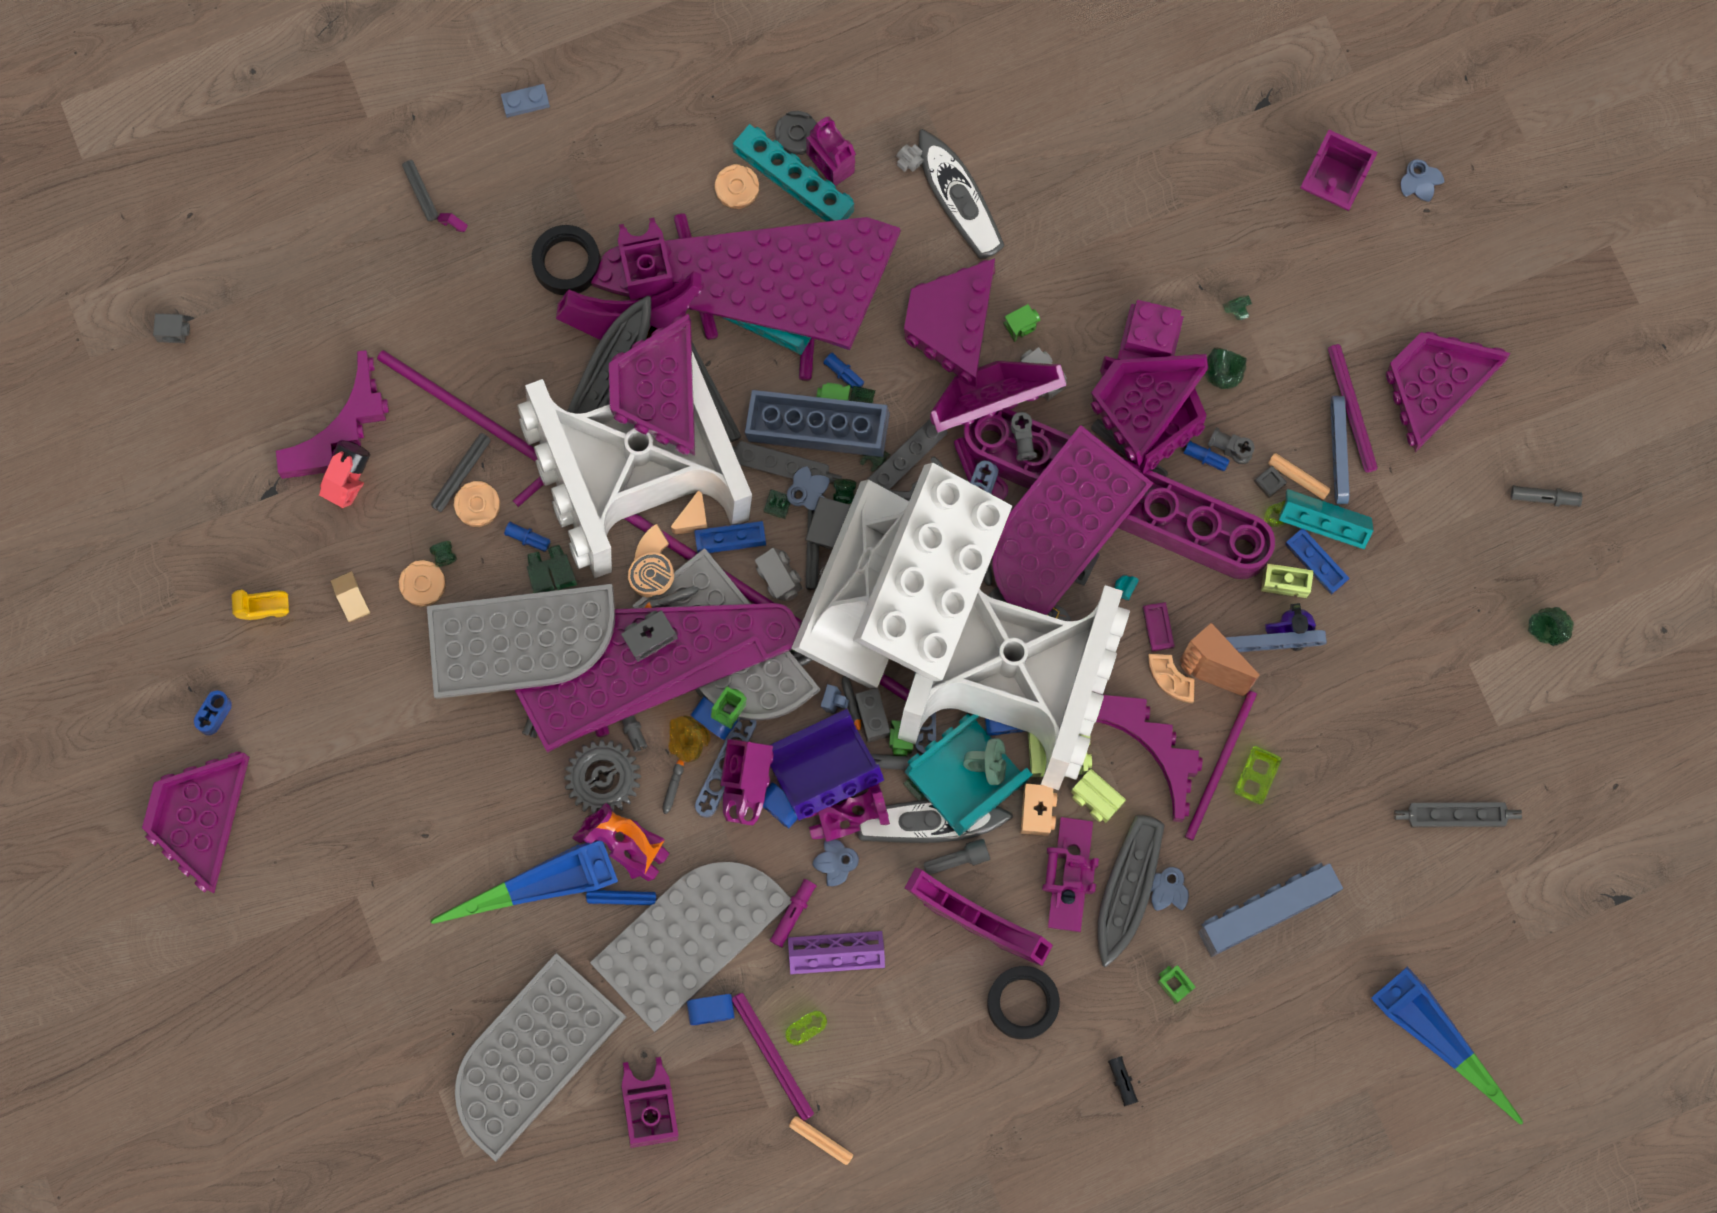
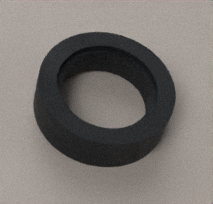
M559 225L548 229L537 239L532 250V265L539 283L545 289L557 295L564 296L568 290L577 293L587 290L592 285L591 281L596 275L601 262L599 249L594 238L584 229L573 225ZM571 241L581 245L586 250L588 263L585 270L577 277L559 279L552 276L546 270L544 265L545 256L549 249L557 243Z
M1030 966L1013 967L999 975L991 986L987 999L988 1013L996 1028L1011 1038L1022 1040L1035 1038L1047 1031L1054 1023L1060 1007L1058 989L1053 980L1043 971ZM1029 980L1036 983L1043 990L1047 1006L1044 1016L1037 1023L1029 1026H1019L1010 1022L1004 1016L1000 1006V997L1004 988L1011 982Z

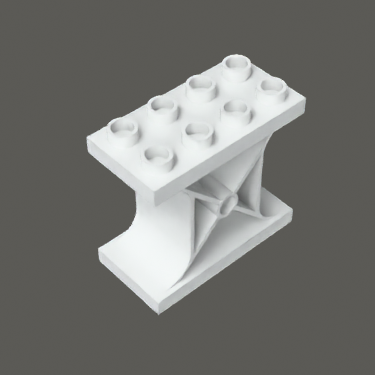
M693 352L695 456L690 453L684 455L675 449L676 446L670 443L664 445L655 440V436L650 433L644 435L634 429L635 426L628 422L622 424L616 421L610 410V404L587 413H570L561 409L553 402L543 379L525 385L527 401L517 405L521 419H519L521 429L528 445L540 442L539 445L534 446L537 456L535 461L539 474L545 486L556 482L557 486L551 488V492L554 498L552 504L561 527L573 524L574 529L568 530L571 540L569 547L578 569L590 566L594 579L612 572L611 546L607 539L610 528L621 519L674 499L700 491L702 494L711 496L722 505L731 525H738L749 521L752 493Z
M934 463L924 465L910 501L870 480L861 481L791 649L868 688L878 687L889 659L932 681H942L1012 505Z
M1105 585L1098 605L1091 614L1078 621H1063L993 599L979 589L943 680L932 681L918 673L915 674L903 711L898 739L916 744L920 729L929 716L946 708L959 709L1027 731L1037 737L1046 753V769L1041 785L1059 790L1064 776L1076 780L1091 740L1079 734L1090 737L1104 698L1103 692L1116 659V650L1130 610L1118 607L1123 591Z

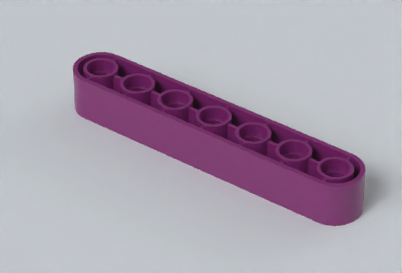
M1004 408L996 411V414L993 416H982L975 419L973 423L965 425L963 433L964 444L974 458L976 466L981 461H990L998 467L999 477L1027 489H1030L1071 437L1032 419L1033 449L1041 453L1042 459L1038 462L1017 461V444L1011 430V421L1017 412ZM1018 421L1020 429H1024L1025 424H1023V421ZM987 430L995 431L999 434L1000 440L995 444H988L983 441L981 435ZM1125 460L1141 473L1137 464ZM989 466L987 468H983V470H986L991 473V471L988 469ZM1151 470L1143 473L1145 477L1153 482V485L1119 525V529L1235 579H1249L1263 570L1275 548L1274 533L1263 519ZM1154 503H1161L1167 507L1168 515L1162 518L1156 517L1151 513L1150 506ZM1198 521L1205 522L1209 525L1211 533L1207 536H1200L1194 532L1193 524ZM1238 540L1250 542L1253 552L1248 555L1241 554L1237 551L1235 542Z

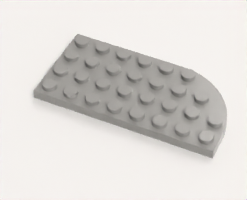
M704 548L674 572L673 583L665 593L652 597L643 596L632 606L633 608H645V605L653 599H659L693 586L699 588L696 594L661 607L740 605L750 603ZM790 651L699 688L713 704L716 703L726 686L732 690L737 689L741 691L747 700L746 706L738 718L747 720H769L784 716L799 708L820 691L818 685ZM727 703L723 711L731 714L735 707Z
M606 584L427 606L434 698L439 699L555 685L570 681L585 673L603 655L613 634L615 625L613 585Z
M734 862L707 864L681 877L656 900L655 904H652L599 953L590 964L643 1021L656 1032L788 908L792 901H790L791 898L775 881L756 868Z
M557 953L474 1042L459 1067L455 1084V1100L461 1123L471 1139L496 1162L627 1018Z

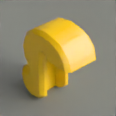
M241 589L233 592L231 595L232 614L239 619L256 620L268 616L283 617L289 613L288 593L278 590L247 594V592Z

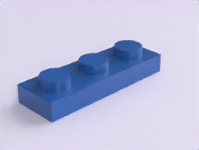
M763 521L694 530L697 553L701 552L704 548L708 553L766 546Z
M1305 529L1299 530L1285 543L1308 570H1313V576L1331 595L1350 579Z

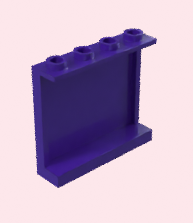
M848 709L770 745L773 746L772 751L774 755L770 767L799 821L884 781L880 766L875 763Z

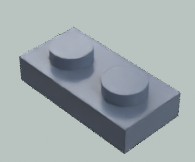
M544 84L501 94L507 118L550 107Z

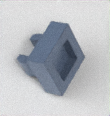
M827 684L821 707L827 713L835 714L837 707L847 709L849 700L841 695L842 692L836 686Z

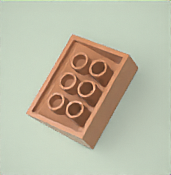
M1212 623L1190 641L1179 660L1182 663V669L1188 675L1192 674L1197 679L1243 697L1260 676Z

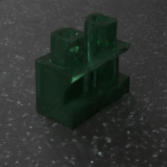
M560 545L548 549L551 559L542 561L539 552L527 555L529 564L527 570L533 593L555 591L549 573L550 570L557 590L577 585L567 554L564 555Z

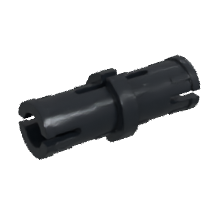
M1120 1056L1109 1060L1108 1063L1115 1078L1113 1083L1115 1087H1118L1125 1107L1139 1101L1131 1083L1133 1081L1132 1076L1128 1075L1123 1057Z

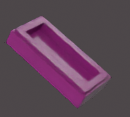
M1166 602L1143 606L1151 652L1174 648Z

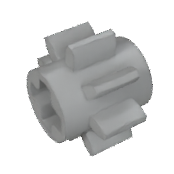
M906 144L896 155L899 159L897 166L904 172L907 169H910L912 172L915 171L924 160L921 157L922 150L916 144L912 147Z

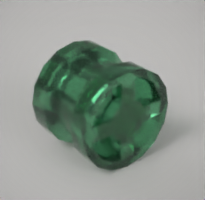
M851 479L835 480L834 488L836 492L833 494V500L844 504L852 503L855 497L856 482Z
M451 541L440 542L430 547V552L435 557L434 563L436 567L447 566L457 560L456 554L451 550L453 547Z

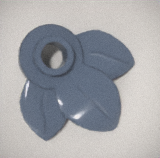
M1416 159L1408 164L1406 168L1407 174L1401 179L1400 186L1405 197L1415 193L1419 199L1429 202L1434 195V185L1444 183V177L1437 168L1428 167L1425 161ZM1414 169H1419L1421 173L1416 174L1414 172Z
M807 466L803 467L795 473L793 485L787 491V498L795 506L804 505L809 510H815L818 498H825L822 494L827 490L830 479L822 475L811 476L810 469ZM798 491H802L803 496L800 499H796L795 494Z
M839 840L824 841L826 852L819 854L814 859L812 865L818 871L827 873V886L833 887L846 881L848 873L857 867L859 857L853 849L845 848ZM846 855L850 858L848 864L843 862V858Z
M1169 867L1162 874H1155L1151 892H1153L1152 904L1156 911L1168 907L1171 903L1180 910L1186 907L1189 892L1183 885L1184 875L1180 869ZM1171 874L1176 876V882L1173 884L1168 881V877Z

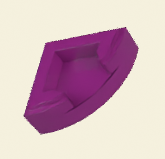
M440 213L437 218L438 222L444 226H447L449 223L458 232H465L468 227L466 223L452 213Z

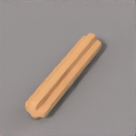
M1277 453L1273 454L1268 462L1270 466H1273L1276 470L1319 498L1325 499L1329 494V487Z
M795 1116L790 1122L789 1127L843 1164L848 1165L853 1158L851 1152L799 1117Z

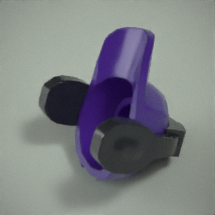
M1300 603L1290 604V610L1282 615L1280 622L1265 624V630L1267 634L1288 632L1302 634L1306 631L1315 630L1316 623L1308 611L1301 609ZM1304 647L1291 648V649H1292L1293 651H1300V650H1302Z

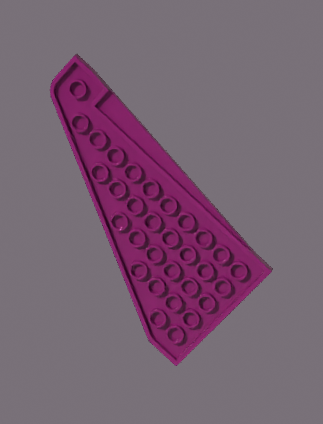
M861 217L666 240L665 246L674 287L684 281L693 271L702 274V291L698 297L692 299L688 309L811 337L850 350L901 230L899 227L878 220ZM619 246L604 254L591 284L596 288L630 297Z
M778 603L615 609V625L609 645L600 659L589 670L564 683L515 689L544 748L549 753L569 741L791 650L800 626L792 611ZM662 610L678 639L637 662L621 634L625 632L624 629L630 624H639L645 620V616L649 613ZM649 630L645 632L648 638L652 637Z

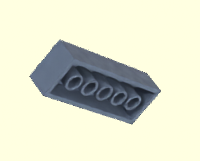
M752 390L745 435L749 442L883 457L890 412L888 406L882 404Z
M1319 863L1306 871L1305 876L1299 873L1285 882V886L1281 887L1280 884L1271 887L1264 893V897L1261 898L1259 894L1255 895L1243 903L1244 907L1239 908L1238 905H1235L1222 914V918L1219 919L1216 915L1201 924L1203 928L1198 933L1210 956L1213 957L1339 893L1343 887L1331 864L1323 866L1322 863Z

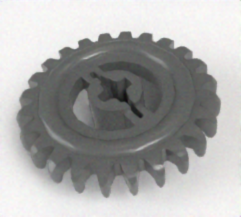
M603 739L600 740L599 746L594 741H591V748L583 744L582 753L577 750L575 751L577 759L569 758V762L573 766L565 768L566 771L571 773L564 777L565 781L571 782L565 786V789L573 790L569 798L578 797L575 805L578 806L584 803L583 811L585 812L591 807L592 814L605 803L610 805L613 812L615 806L623 811L622 802L630 805L631 802L628 796H637L632 788H640V784L634 781L641 778L640 774L634 773L640 769V766L632 765L636 757H628L630 749L622 752L621 743L614 748L613 740H610L607 746ZM608 761L614 764L610 768L606 766L596 767L592 772V778L585 781L586 772L593 763ZM620 773L618 785L611 792L598 794L591 791L594 787L600 790L609 789L614 783L613 776ZM600 774L607 776V781L605 783H603V781L601 780L599 781Z

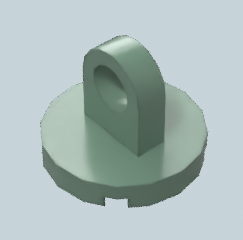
M992 738L987 742L986 751L967 752L964 756V767L974 772H985L990 785H999L1004 780L1006 773V762L1002 759V754L1006 752L1003 741Z

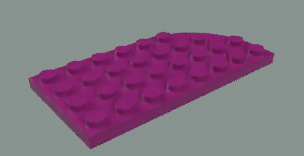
M1082 425L1078 427L1010 512L992 557L995 580L1007 603L1044 615H1048L1153 485L1152 481Z

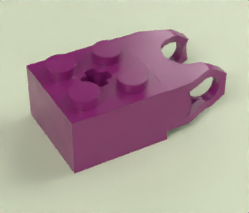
M831 117L823 118L810 130V135L806 138V154L823 176L837 186L855 173L856 153L851 142L842 137Z
M654 217L649 218V229L641 236L631 235L624 227V224H619L618 245L630 300L661 294L674 287L663 233L655 223Z
M727 740L720 786H725L723 814L726 821L753 826L759 819L764 804L766 788L770 782L769 768L774 757L773 746ZM733 805H736V818H732L729 814V810ZM748 807L753 810V817L751 820L746 821L744 817Z
M656 1057L655 1074L647 1081L637 1080L629 1068V1063H623L624 1076L621 1091L630 1148L678 1141L679 1135L670 1079L662 1066L661 1057ZM647 1114H652L653 1117H657V1120H654V1123H649L644 1118H647Z

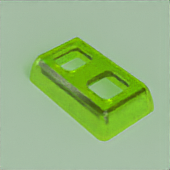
M1254 746L1234 790L1235 794L1259 805L1263 804L1282 758ZM1256 759L1269 763V769L1265 775L1253 770ZM1247 780L1260 784V790L1256 796L1244 791Z

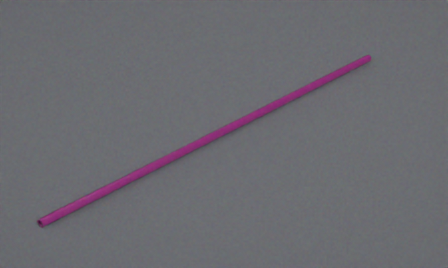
M382 350L379 353L377 360L533 461L537 460L533 446L528 445V443L386 351ZM638 514L624 518L645 533L654 526ZM661 530L669 542L667 546L669 549L688 561L698 554ZM723 570L744 597L755 604L774 603ZM794 616L801 627L803 621ZM883 673L879 684L907 702L910 690Z

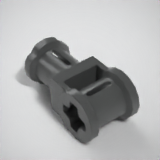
M1025 412L1016 413L1011 421V430L1015 436L1018 450L1017 461L1037 458V453L1034 452L1032 443V419ZM1018 421H1023V424H1025L1024 429H1020Z
M1217 427L1208 443L1209 447L1215 446L1225 451L1224 455L1233 458L1238 464L1248 463L1255 449L1254 443L1249 438H1241L1234 434L1231 437L1220 432V429ZM1242 448L1246 450L1244 453L1240 452Z

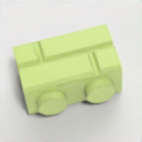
M1267 563L1263 572L1261 591L1307 598L1311 593L1313 570Z
M1092 769L1083 776L1071 791L1073 800L1083 807L1085 804L1092 810L1090 815L1098 822L1103 820L1107 823L1126 801L1123 796Z

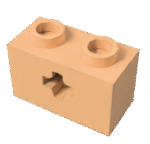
M1035 784L1024 785L1020 834L1048 836L1051 830H1055L1056 816H1052V807H1056L1057 793H1053V788ZM1037 805H1041V809L1045 810L1041 815H1038V812L1034 810Z

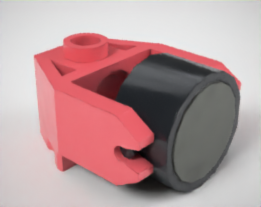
M339 440L321 482L319 496L341 508L350 506L364 484L359 481V478L370 458V452L353 442Z

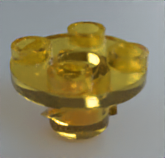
M687 715L672 719L669 723L670 742L668 748L672 755L676 754L683 762L697 760L702 753L703 746H708L710 742V731L702 724L698 725L693 718Z

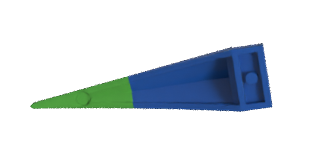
M595 840L593 843L586 842L581 845L578 844L436 916L431 920V923L435 924L537 900L594 891L616 883L618 879L604 842Z
M1408 966L1371 997L1386 1016L1458 1071L1516 1122L1523 1124L1519 1114L1425 983L1423 984Z

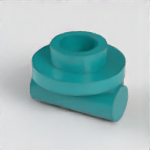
M1122 575L1116 580L1114 588L1122 590L1121 598L1129 600L1139 579L1134 576Z

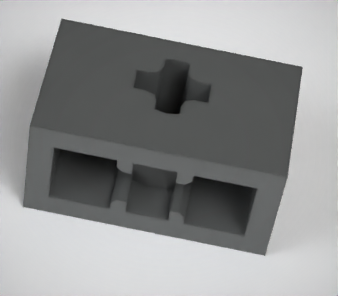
M662 610L649 613L645 616V620L639 624H630L624 629L625 632L621 634L637 662L678 639ZM649 630L651 632V638H648L646 636V631Z
M878 688L856 693L855 699L867 743L889 738L890 729Z

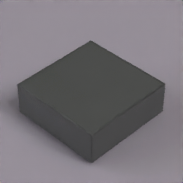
M1273 466L1269 467L1254 480L1268 498L1287 483Z

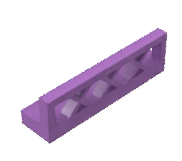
M882 931L788 937L790 974L885 968ZM868 940H878V944L868 945L866 942ZM844 942L854 943L852 946L842 945ZM824 943H827V944L830 945V946L827 947V948H820V947H819L820 944H824ZM804 945L806 948L794 950L793 946Z

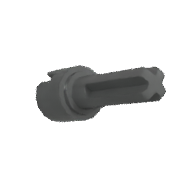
M984 838L966 843L963 850L924 862L926 873L932 875L962 864L970 863L975 866L991 860Z

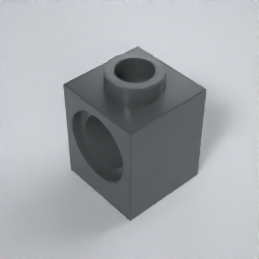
M155 314L153 336L157 342L185 343L186 336H189L190 324L183 315Z

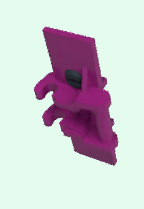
M1061 817L1057 848H1047L1046 853L1049 855L1046 881L1042 886V890L1052 894L1048 928L1081 932L1085 894L1095 893L1096 884H1093L1094 872L1099 863L1098 858L1089 860L1093 821ZM1069 846H1076L1080 854L1072 855L1068 852L1067 848ZM1058 858L1065 859L1062 886L1055 885Z

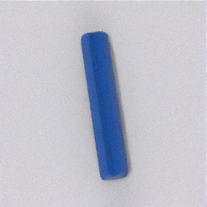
M594 890L586 893V901L592 904L652 905L656 902V893Z

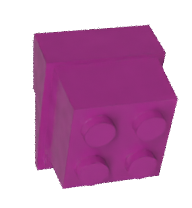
M1328 130L1300 189L1349 211L1378 152L1332 130Z
M1137 300L1135 304H1131L1117 360L1174 356L1184 316H1181L1182 310L1142 300Z

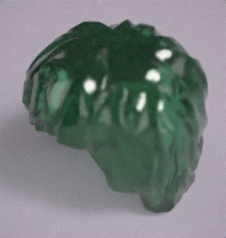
M1213 348L1207 357L1208 370L1205 372V376L1208 382L1220 389L1236 387L1243 380L1247 358L1227 349Z
M1547 607L1540 609L1538 613L1530 617L1528 632L1541 643H1549L1552 646L1562 645L1571 638L1574 622L1565 610L1559 607Z

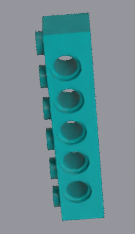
M749 124L733 142L734 153L825 222L848 219L854 212V201L848 194L840 193L831 181L827 179L824 181L820 178L814 168L806 167L801 163L798 156L783 150L784 147L778 141H772L766 137V133L761 128H754ZM762 146L766 150L763 152H757L755 151V148ZM777 159L783 161V163L778 166L772 164V162ZM792 173H798L801 176L797 179H793L789 175ZM809 186H815L818 188V190L815 192H810L807 190V188ZM832 199L835 201V204L827 205L824 201Z

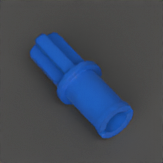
M833 352L826 357L823 364L838 375V379H842L854 391L862 388L864 381L850 369L851 366L849 364L843 363Z
M1189 441L1183 453L1201 461L1203 465L1206 463L1221 471H1225L1229 464V459L1210 451L1211 448L1206 449L1192 441Z
M511 521L504 532L505 536L522 542V545L525 546L527 544L543 552L550 545L549 539L532 532L531 528L527 530Z

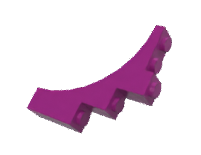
M693 271L684 281L672 289L651 297L650 327L666 328L672 324L671 322L676 317L686 315L692 299L698 297L702 291V274ZM568 290L557 305L556 319L601 340L612 323L626 309L639 300H601Z
M367 350L357 351L355 384L347 403L339 415L323 431L310 440L294 447L276 451L278 474L282 479L326 473L339 440L350 441L361 446V438H364L362 424L386 421L385 413H389L388 400L383 398L381 392L375 393L378 392L376 379H372L371 371H375L373 357H369Z
M1104 695L1096 722L1123 731L1137 740L1152 755L1161 768L1169 786L1173 821L1183 822L1185 816H1189L1190 803L1186 802V793L1191 792V779H1188V777H1195L1197 772L1202 770L1203 758L1199 757V750L1171 748V745L1175 746L1176 732L1172 731L1173 725L1145 722L1150 717V706H1146L1147 699Z
M915 867L905 886L907 891L924 903L923 905L935 914L958 923L968 932L988 939L1000 949L1043 966L1053 947L1042 936L980 907L919 868Z

